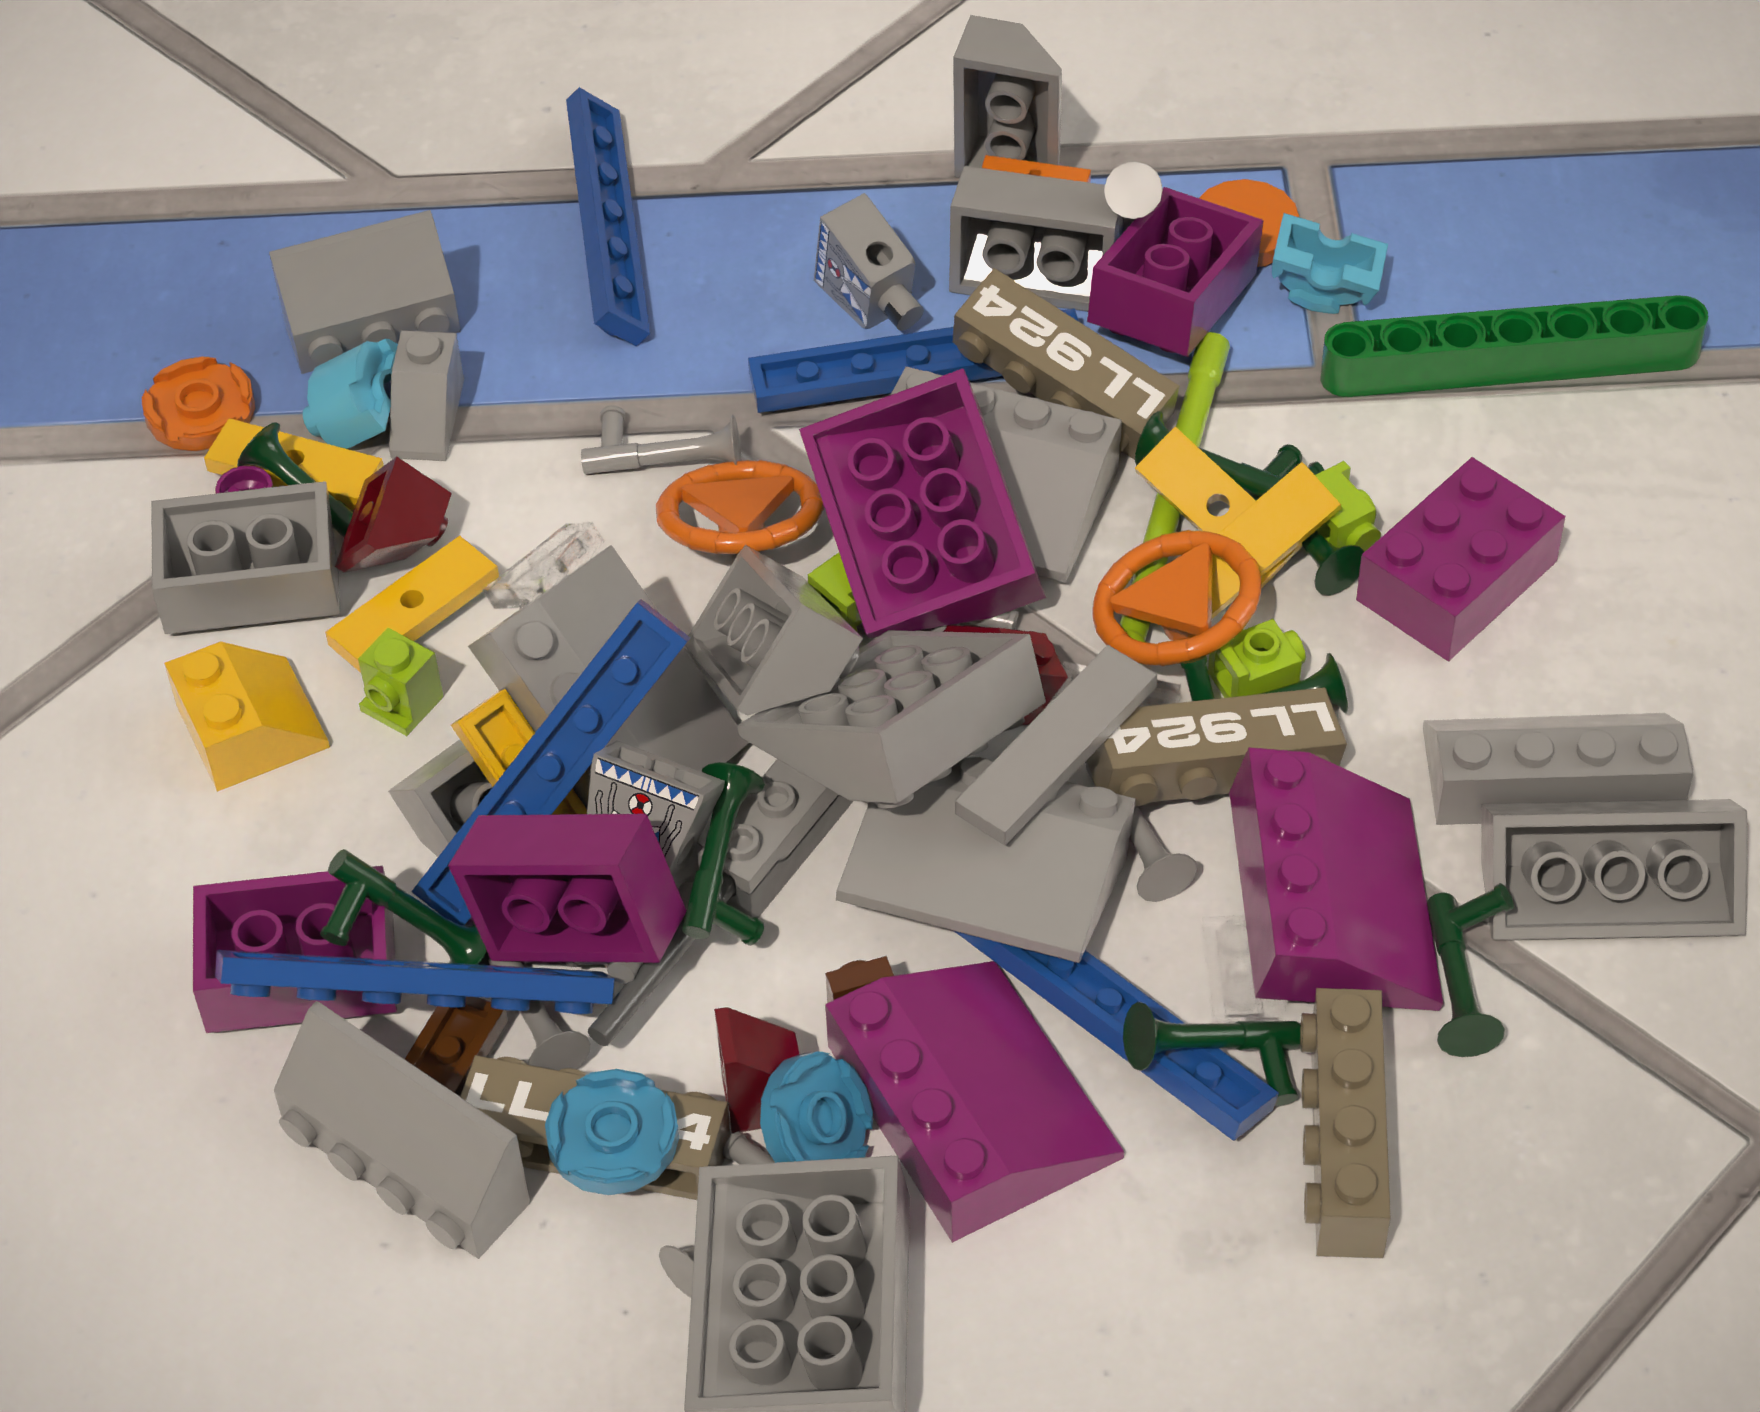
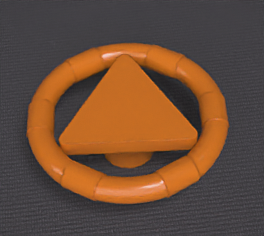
M763 460L737 461L735 466L734 462L731 461L701 467L685 473L673 481L662 492L656 503V518L658 526L667 536L692 550L718 555L738 554L745 545L760 552L769 549L773 550L798 540L799 537L806 534L818 522L824 510V504L816 482L807 474L795 468ZM793 491L800 496L801 509L791 518L765 527L764 522ZM684 501L716 523L719 531L693 527L681 520L679 514L681 502Z
M1186 530L1163 534L1146 541L1113 563L1098 584L1092 607L1096 633L1106 646L1109 645L1134 661L1145 665L1163 667L1209 655L1241 633L1257 610L1262 587L1257 561L1241 543L1213 532ZM1213 555L1224 559L1238 575L1240 586L1238 596L1222 619L1211 627ZM1179 556L1125 588L1133 575L1145 566L1164 557ZM1114 612L1161 625L1165 635L1172 641L1155 644L1135 640L1115 620Z

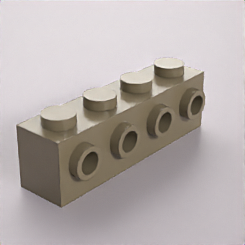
M1316 988L1313 1014L1302 1013L1300 1025L1301 1052L1311 1053L1312 1069H1303L1302 1108H1313V1125H1304L1303 1165H1314L1315 1183H1305L1304 1221L1305 1223L1316 1224V1256L1384 1258L1391 1216L1382 990Z

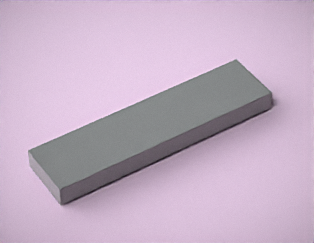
M1107 645L955 800V814L1003 845H1006L1157 687V674Z

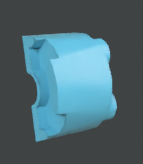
M1283 213L1273 257L1272 276L1273 278L1278 277L1280 282L1290 290L1288 299L1293 303L1310 311L1336 314L1339 313L1340 305L1354 304L1360 300L1366 305L1377 294L1380 288L1388 244L1353 233L1342 240H1332L1322 234L1320 223Z
M383 339L379 342L366 341L314 368L308 380L307 400L309 405L303 410L304 424L312 435L322 437L327 444L349 449L386 430L391 400L388 398L383 384L391 381L392 367L398 344L390 339Z

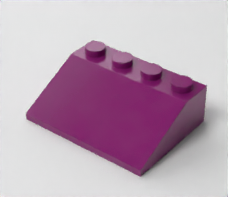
M964 368L799 429L868 639L879 637L888 630L917 631L988 619L1046 598L976 395Z
M1248 747L1229 795L1255 998L1314 1002L1316 988L1382 990V1007L1440 1011L1443 1006V997L1410 798L1310 752Z
M994 961L883 977L825 1004L829 1049L836 1060H845L857 1071L867 1087L875 1122L896 1155H898L901 1163L952 1243L1124 1158V1150Z

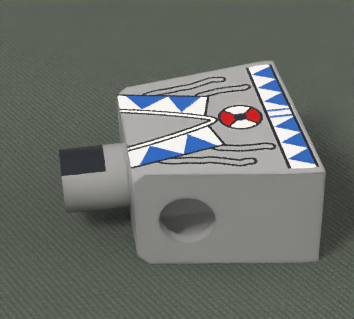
M863 193L821 216L814 281L862 328L870 329L887 319L900 331L912 327L924 312L923 307L911 295L915 261L909 250L870 198Z
M615 741L596 752L593 756L587 814H647L671 874L674 876L689 861L723 791L725 781L623 742Z

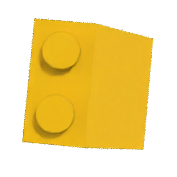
M220 641L164 663L176 706L217 792L330 748L329 741L286 657Z

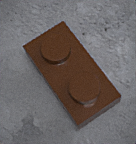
M466 997L465 1007L437 1006L405 1057V1060L461 1097L475 1055L488 1056L508 1022L506 1010L491 1008L490 1001L479 997Z

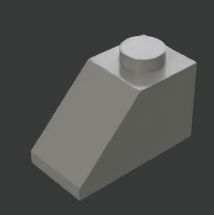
M401 330L391 374L389 452L392 459L397 456L400 459L446 461L464 382L456 333Z

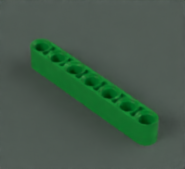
M1675 295L1343 322L1329 328L1324 336L1320 381L1323 387L1331 394L1340 397H1356L1684 370L1695 365L1700 358L1708 322V310L1704 304L1695 298Z

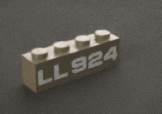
M995 268L990 271L954 316L952 343L957 345L959 351L966 358L975 363L983 362L1002 374L1005 381L1019 392H1030L1044 401L1122 420L1120 453L1123 452L1134 460L1139 438L1150 417L1157 411L1162 412L1165 425L1174 414L1180 387L1178 384Z
M1316 688L1137 707L1087 759V763L1095 787H1104L1116 794L1135 798L1136 807L1149 802L1184 798L1198 800L1211 795L1229 794L1248 747L1310 752L1340 766L1347 742L1326 689Z
M475 1055L461 1098L517 1135L523 1167L560 1174L550 1160L545 1123L552 1102L562 1091L563 1095H565L570 1089L577 1086L576 1080L587 1074L573 1068H564L558 1071L531 1066L513 1057L493 1059ZM661 1090L665 1096L667 1093L675 1105L679 1141L673 1161L656 1180L639 1189L697 1200L699 1167L722 1166L725 1159L723 1147L731 1136L728 1104L701 1092L681 1094Z

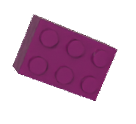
M1164 187L1161 201L1155 210L1145 217L1135 219L1093 266L1087 322L1109 329L1115 334L1126 335L1158 346L1166 352L1178 353L1188 357L1256 275L1264 220Z
M1471 457L1362 554L1356 600L1449 662L1557 562L1566 516L1474 457Z
M647 814L478 815L448 865L491 961L659 963L687 911Z
M383 865L372 866L374 869L385 875ZM328 871L193 886V994L206 1033L303 1023L308 1009L316 1001L342 1018L397 1012V1004H379L362 1001V991L337 990L336 1000L331 1001L297 998V988L271 986L269 997L237 996L230 994L231 984H221L215 977L217 950L395 960L393 912L383 906L376 905L366 898L348 936L349 941L347 945L339 946L328 942L320 935L322 928L327 925L346 885L329 874Z

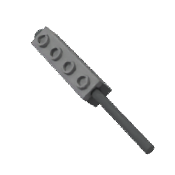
M778 759L762 776L765 782L763 791L758 794L748 795L739 808L722 873L723 883L719 900L752 918L760 917L853 803V801L847 800ZM704 847L697 854L699 866L701 863ZM686 913L660 962L643 963L634 980L624 985L614 997L613 1003L609 1004L588 1028L589 1036L596 1043L602 1046L609 1045L696 940V938L687 936L682 931Z

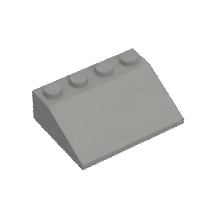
M905 367L891 395L943 375ZM970 382L1037 573L1043 577L1066 582L1118 472L1122 420Z
M610 545L468 647L500 691L504 688L507 690L527 722L536 732L635 604L642 599L657 612L658 610L616 550ZM683 648L605 747L615 741H620L702 772V768L708 764L726 763L749 742L740 738L737 723ZM592 764L573 787V790L586 809L588 807Z
M888 630L860 648L858 660L851 672L842 679L838 678L830 692L758 712L737 725L740 738L847 800L876 802L879 808H895L910 802L914 798L913 793L927 783L948 776L952 772L951 767L965 757L986 750L989 746L988 741L1003 731L1021 726L1025 722L1024 717L1044 704L1046 700L1030 634Z
M965 757L951 767L952 772L948 776L927 783L913 793L914 798L910 802L902 806L879 808L876 802H869L839 882L836 901L1080 963L1127 860L1136 799L1116 794L1104 787H1087L1065 782L1006 845H1003L955 814V800L993 762L986 758Z
M898 1155L699 1167L685 1412H905L910 1195Z

